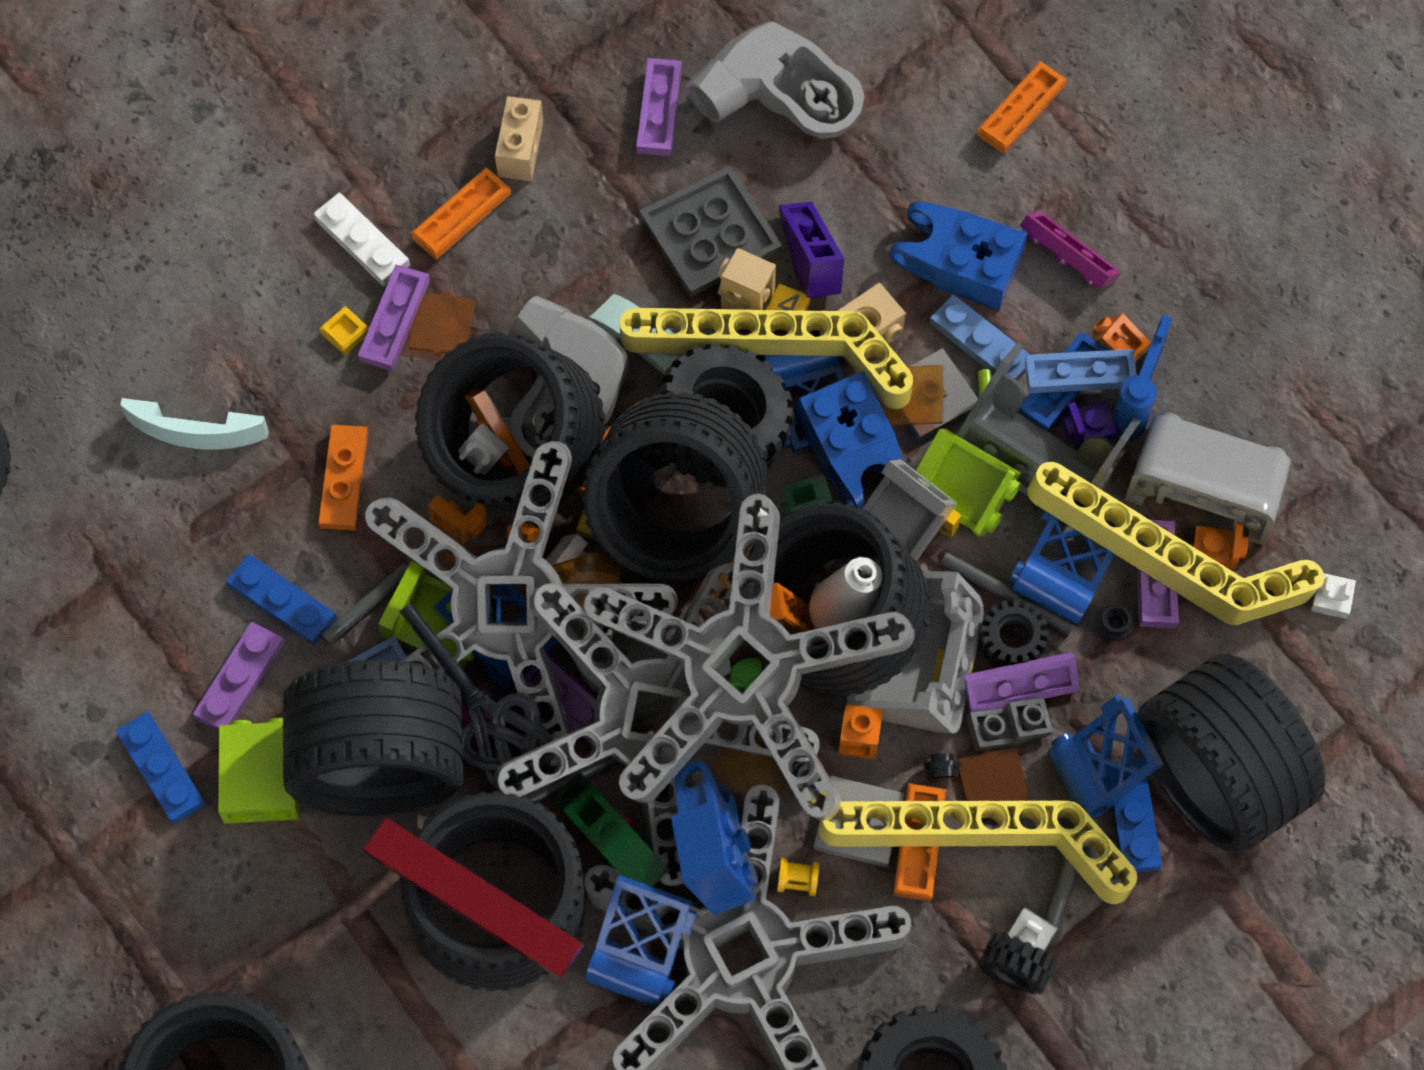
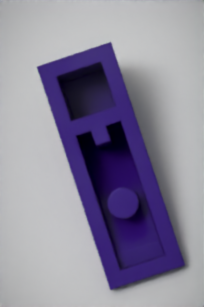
M813 202L779 205V215L795 274L807 298H823L827 295L841 294L845 258Z

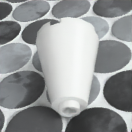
M864 557L853 559L823 580L815 588L809 604V614L811 622L816 629L867 618L871 614L878 601L883 578L882 571L876 562Z

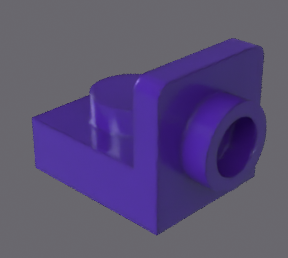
M1075 402L1067 404L1065 416L1061 418L1064 435L1066 438L1072 439L1075 449H1079L1082 443L1091 436H1102L1108 440L1117 438L1118 431L1107 402L1077 409Z

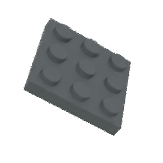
M731 166L639 210L640 219L690 298L721 283V278L718 277L721 265L726 258H732L737 248L764 260L782 253L783 245Z

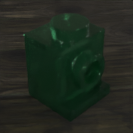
M818 475L784 486L783 490L787 501L780 503L783 515L787 516L792 511L803 509L811 504L813 506L824 502L832 504L833 500L825 475Z

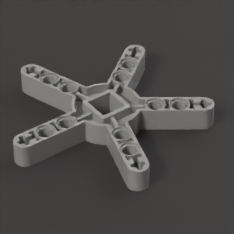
M552 441L542 444L537 448L506 547L489 551L479 557L472 554L400 501L387 497L373 501L365 512L367 525L378 535L453 587L451 611L454 622L437 634L440 641L443 638H449L455 642L457 653L454 659L457 662L473 650L491 658L507 660L517 692H524L535 698L537 703L545 701L553 706L554 717L549 720L541 719V724L549 729L556 723H559L560 727H557L553 732L555 739L572 732V728L543 646L553 635L530 609L529 600L532 592L542 585L553 583L564 588L575 599L578 593L588 594L595 588L604 587L618 593H625L629 598L639 602L638 592H643L642 600H652L656 597L657 593H662V599L669 600V604L662 609V612L669 615L677 607V594L673 588L665 584H562L554 568L542 558L572 461L570 449L561 442ZM554 449L557 450V457L562 459V463L554 465L550 476L558 477L557 482L550 478L537 477L538 472L541 474L547 472L549 461L544 459V454L551 453ZM538 484L545 485L551 492V500L547 505H539L533 499V489ZM389 507L391 509L389 512L390 518L397 523L404 521L405 518L408 521L400 528L392 521L381 523L379 520L382 514L378 510ZM525 521H533L539 526L540 536L536 541H528L523 537L521 528ZM417 527L423 531L425 541L421 547H415L409 543L407 535L410 528ZM397 528H399L397 534H395V533H394V530H396ZM442 549H448L455 555L456 563L452 569H445L439 564L438 555ZM490 584H526L527 622H491ZM542 593L541 596L544 598V602L541 604L544 610L553 608L560 615L553 619L555 623L562 616L570 613L568 608L560 612L554 606L553 601L556 599V596L553 593L547 596ZM600 603L598 606L601 612L608 611L617 617L620 615V612L615 610L609 603ZM648 605L650 607L657 609L656 605ZM639 613L633 617L632 621H648L646 613ZM571 619L568 622H574L578 620ZM425 644L402 660L406 662L418 660L425 666L439 670L442 673L445 672ZM533 665L540 669L542 680L539 684H531L526 681L523 673L526 666ZM556 757L551 761L553 766L557 765Z
M750 495L742 502L740 508L729 610L714 615L700 627L608 588H595L585 598V612L601 626L685 662L686 680L692 694L631 761L620 776V789L625 796L632 800L646 803L655 799L725 721L736 725H755L807 814L818 820L833 818L841 807L840 796L788 707L798 691L802 674L902 652L913 643L914 629L911 623L903 614L897 612H888L790 635L778 621L770 616L780 514L775 504L765 495ZM760 507H763L768 515L761 516L759 525L764 534H767L766 536L758 533V522L752 516L753 513H759ZM754 544H763L765 546V553L762 558L757 561L748 560V549ZM750 582H759L761 584L759 595L754 599H745L743 597L744 587ZM609 603L621 611L619 617L608 611L601 612L598 609L599 604ZM639 613H646L648 618L647 625L640 631H633L631 628L633 617ZM898 624L900 629H905V631L899 633V640L893 641L890 635L878 637L881 645L878 646L875 635L871 630L876 627L880 635L890 633L892 631L891 625ZM673 628H681V641L675 646H667L665 638L668 631ZM855 632H863L867 636L865 646L859 650L848 648V639ZM746 640L771 663L748 689L741 694L717 671ZM817 641H826L829 645L827 654L820 659L811 658V646ZM690 716H698L701 722L698 732L693 735H686L683 729L685 720ZM781 724L790 725L791 736L789 740L782 744L775 743L773 739L775 728ZM665 745H672L675 751L674 758L668 764H660L657 757L660 748ZM802 757L808 758L811 763L809 773L801 778L795 777L792 772L794 762ZM649 763L652 767L661 771V773L657 776L651 772L652 770L645 767L646 764ZM637 776L644 779L643 782L647 786L644 791L636 789L637 785L634 779ZM814 784L821 794L830 796L825 801L827 806L825 810L812 806L817 802V799L812 790L807 786Z
M733 564L717 566L707 573L683 616V621L700 627L703 623L699 619V610L704 604L712 607L715 615L729 610L732 587L723 589L718 598L709 597L708 593L712 595L719 592L722 582L718 579V576L729 574L728 582L732 584ZM553 583L542 585L532 592L529 600L530 609L600 686L601 689L597 695L594 707V722L498 767L494 773L493 781L498 792H502L505 795L512 793L517 794L518 797L524 796L609 755L628 766L654 737L630 731L638 691L673 698L669 719L692 694L686 680L684 661L663 653L660 659L630 662L565 589ZM542 593L546 596L553 593L556 596V599L553 601L554 606L560 612L568 608L570 613L562 616L555 623L553 619L560 615L553 608L545 610L542 608L541 604L544 602V598L541 596ZM571 619L578 620L583 626V635L577 641L571 640L566 634V624ZM681 628L676 629L667 646H675L681 641ZM598 647L606 650L609 655V663L603 669L595 667L591 659L593 651ZM690 716L685 720L683 729L686 735H693L698 732L701 725L698 716ZM732 724L734 727L733 735L726 741L719 737L716 729L704 743L773 757L767 745L761 748L756 744L754 734L757 728L755 725ZM788 724L778 725L773 732L774 742L778 744L782 743L783 738L789 739L791 736V728ZM800 727L815 754H817L819 750L817 735L808 728ZM580 736L588 738L592 745L590 754L585 758L578 757L573 748L576 739ZM665 745L660 748L657 756L660 764H668L674 758L675 751L672 745ZM550 752L557 759V767L554 772L546 775L539 768V759L544 753ZM802 757L797 759L796 761H808L809 759ZM528 761L529 769L524 762ZM649 763L646 764L645 767L652 770V773L657 776L661 773V771L655 769ZM509 770L512 773H522L530 770L537 779V781L533 782L532 776H526L518 780V788L516 790L513 786H505L504 781L509 778ZM639 777L640 791H644L647 786L641 777ZM674 777L668 783L669 795L664 801L658 802L653 799L650 802L642 803L646 845L664 865L668 864V855L670 862L677 863V869L671 871V877L666 873L658 881L661 884L670 886L683 883L674 830L671 837L666 840L660 839L656 830L661 820L667 818L672 822L671 816L678 814ZM676 846V851L668 850L667 855V852L659 851L658 847Z
M757 785L752 787L745 797L741 828L746 831L749 839L761 837L767 843L761 849L751 848L750 851H747L748 860L752 863L756 874L762 880L754 886L756 900L713 915L706 906L701 910L691 906V910L697 912L690 935L682 934L678 947L684 950L687 978L616 1048L613 1055L614 1070H654L715 1008L730 1013H750L781 1070H827L785 994L794 976L795 967L899 949L906 944L910 934L911 919L909 914L898 906H888L790 923L786 915L777 906L766 900L778 821L779 796L770 786ZM759 802L766 803L763 822L757 821ZM597 865L591 868L585 876L586 898L591 905L604 912H607L616 879L621 875L616 869L606 865ZM604 882L609 883V889L603 888L601 892H596L595 885L602 886ZM623 889L620 900L627 913L633 912L635 910L627 907L626 903L629 899L639 896ZM665 904L655 909L660 920L666 914L673 913L679 916L680 913L679 909ZM616 911L615 917H616V918H619L620 916H619L618 912ZM648 913L631 919L635 927L649 934L656 931ZM893 922L895 928H899L898 934H892L891 929L886 928L887 923ZM872 924H875V932H878V933H877V938H872V935H873V925H872ZM849 928H858L864 932L865 937L860 941H851L845 936L844 932ZM674 930L668 933L671 939H672ZM749 931L765 960L731 976L716 947ZM812 934H820L826 938L827 944L820 948H814L807 943L806 939ZM681 1001L693 1002L697 1007L696 1011L687 1016L679 1014L675 1007ZM777 1013L785 1016L788 1023L783 1028L776 1029L769 1026L766 1020L770 1015ZM655 1028H663L669 1033V1037L663 1043H654L648 1038V1034ZM639 1043H641L642 1047L644 1048V1051L641 1054ZM795 1047L802 1049L807 1057L800 1063H792L786 1058L785 1053L790 1048ZM639 1055L637 1069L632 1066L624 1069L625 1058L632 1061Z

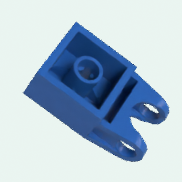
M927 202L911 203L906 211L907 219L917 228L924 231L929 238L919 243H893L889 251V257L901 268L933 283L936 289L1000 311L1022 258L1027 233L963 210Z
M864 371L799 398L793 408L794 414L823 474L826 473L846 504L854 505L857 509L864 507L865 501L861 486L862 475L877 473L885 477L881 472L889 461L898 459L904 461L895 433ZM844 418L849 422L850 425L848 427L846 426V423H843L841 425L838 422V419Z
M689 762L675 776L678 814L672 815L671 819L683 883L713 915L755 901L754 884L758 883V878L754 866L748 860L747 851L751 850V843L746 831L741 828L732 793L723 785L716 784L711 769L704 762ZM695 771H701L703 774L702 781L695 787H686L687 777Z

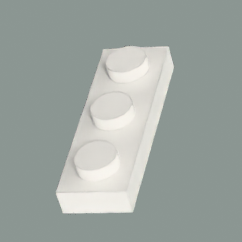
M340 192L313 213L315 221L383 287L388 284L395 265L406 268L410 266L409 259Z

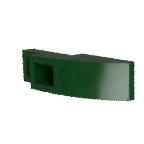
M580 772L552 797L622 876L652 887L670 871Z

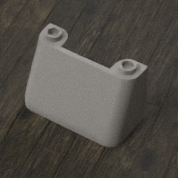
M1165 412L1154 416L1151 420L1125 500L1142 506L1146 497L1157 496L1155 502L1162 504L1164 497L1231 518L1234 519L1233 528L1236 523H1239L1248 529V541L1264 546L1278 513L1291 466V459L1279 447H1265L1184 421L1176 414Z
M923 571L931 595L929 600L931 613H929L930 623L925 631L927 634L925 639L921 641L920 649L914 654L912 661L905 665L897 676H893L889 682L879 685L878 688L872 691L867 690L863 694L856 695L854 693L847 696V705L882 710V721L937 733L954 734L960 729L967 699L963 675L970 674L973 657L975 660L984 615L983 603L976 591L958 572ZM938 648L945 649L939 682H932Z

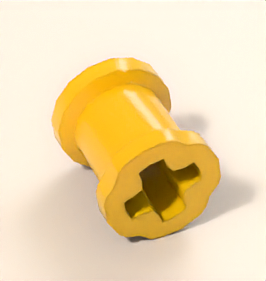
M781 857L777 892H784L785 889L806 891L809 893V896H816L820 862H813L812 865L788 862L787 858Z

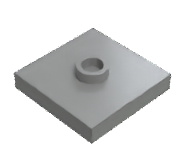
M942 348L907 367L913 375L912 394L909 403L905 407L898 409V411L920 442L937 433L939 429H944L968 416L978 398Z
M835 776L830 777L841 801H903L905 793ZM871 818L866 821L868 826L874 830L885 828L883 822L879 819ZM854 819V821H853V822H856V825H855V828H854L855 830L857 829L858 819ZM832 820L837 829L843 828L839 825V820ZM817 830L813 850L888 868L892 847L829 846L823 842Z

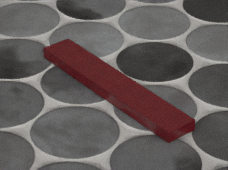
M387 817L363 848L365 854L560 980L583 948V943Z

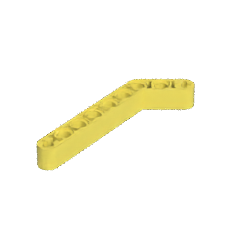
M633 308L625 311L620 318L621 343L630 352L686 354L687 350L701 346L702 350H704L706 344H719L720 348H725L726 345L738 346V351L746 353L749 350L757 355L844 356L857 373L865 372L876 397L887 408H903L909 403L911 398L913 375L869 320L859 312ZM652 328H656V333H652ZM668 328L680 330L676 334H667L664 331ZM709 328L716 332L712 335H705L700 331ZM633 329H639V332H633ZM741 329H747L752 333L743 336L736 332ZM775 330H785L788 334L776 336L772 332ZM818 330L823 332L824 335L815 337L810 335L809 332ZM847 331H856L860 335L858 337H849L845 333ZM876 357L882 360V362L872 364L866 359Z
M1046 462L1038 467L1027 489L1028 496L1035 505L1230 625H1239L1302 605L1310 600L1324 581L1323 570L1317 563L1310 560H1300L1242 578L1055 462ZM1074 501L1081 502L1085 508L1077 506ZM1105 520L1113 522L1116 527L1109 526ZM1137 540L1144 541L1148 547L1141 546ZM1168 559L1176 561L1180 567L1172 565ZM1200 579L1208 581L1211 587L1204 585ZM1265 588L1271 590L1275 596L1268 594ZM1233 599L1240 601L1243 607L1235 604Z
M841 801L838 813L831 819L820 820L818 832L820 838L824 843L834 847L1056 846L1103 901L1110 904H1119L1125 901L1137 881V873L1133 865L1081 805L1072 801ZM1062 817L1068 818L1072 821L1075 828L1065 829L1058 823L1057 819ZM871 818L879 819L883 822L885 828L874 830L868 826L866 821ZM908 818L917 819L921 822L923 828L919 830L911 829L906 825L905 820ZM945 818H953L959 822L961 828L957 830L949 829L943 820ZM992 818L997 822L999 828L994 830L988 829L982 824L981 819ZM1030 818L1035 822L1037 828L1026 829L1022 826L1019 819ZM854 819H858L856 830L854 829L856 822H853ZM832 820H839V825L843 828L837 829ZM1089 846L1097 850L1099 858H1089L1085 855L1083 847ZM1105 863L1109 865V867L1105 866L1103 871H1100ZM1119 879L1123 884L1117 883L1113 885L1110 880L1116 881Z

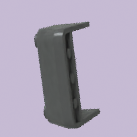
M1017 342L1002 360L957 435L1021 473L1017 479L1021 483L1019 490L1027 496V489L1038 467L1046 462L1058 463L1097 487L1140 423V420L1134 417L1116 444L1102 436H1091L1082 443L1078 451L1017 412L1024 401V390L1017 380L1007 374L1024 345ZM1074 501L1076 505L1084 508L1081 502Z

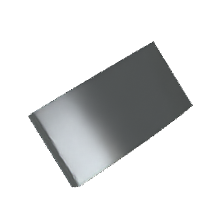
M1044 698L1009 702L1005 708L970 712L966 717L975 753L982 752L985 749L994 750L1026 743L1053 733Z

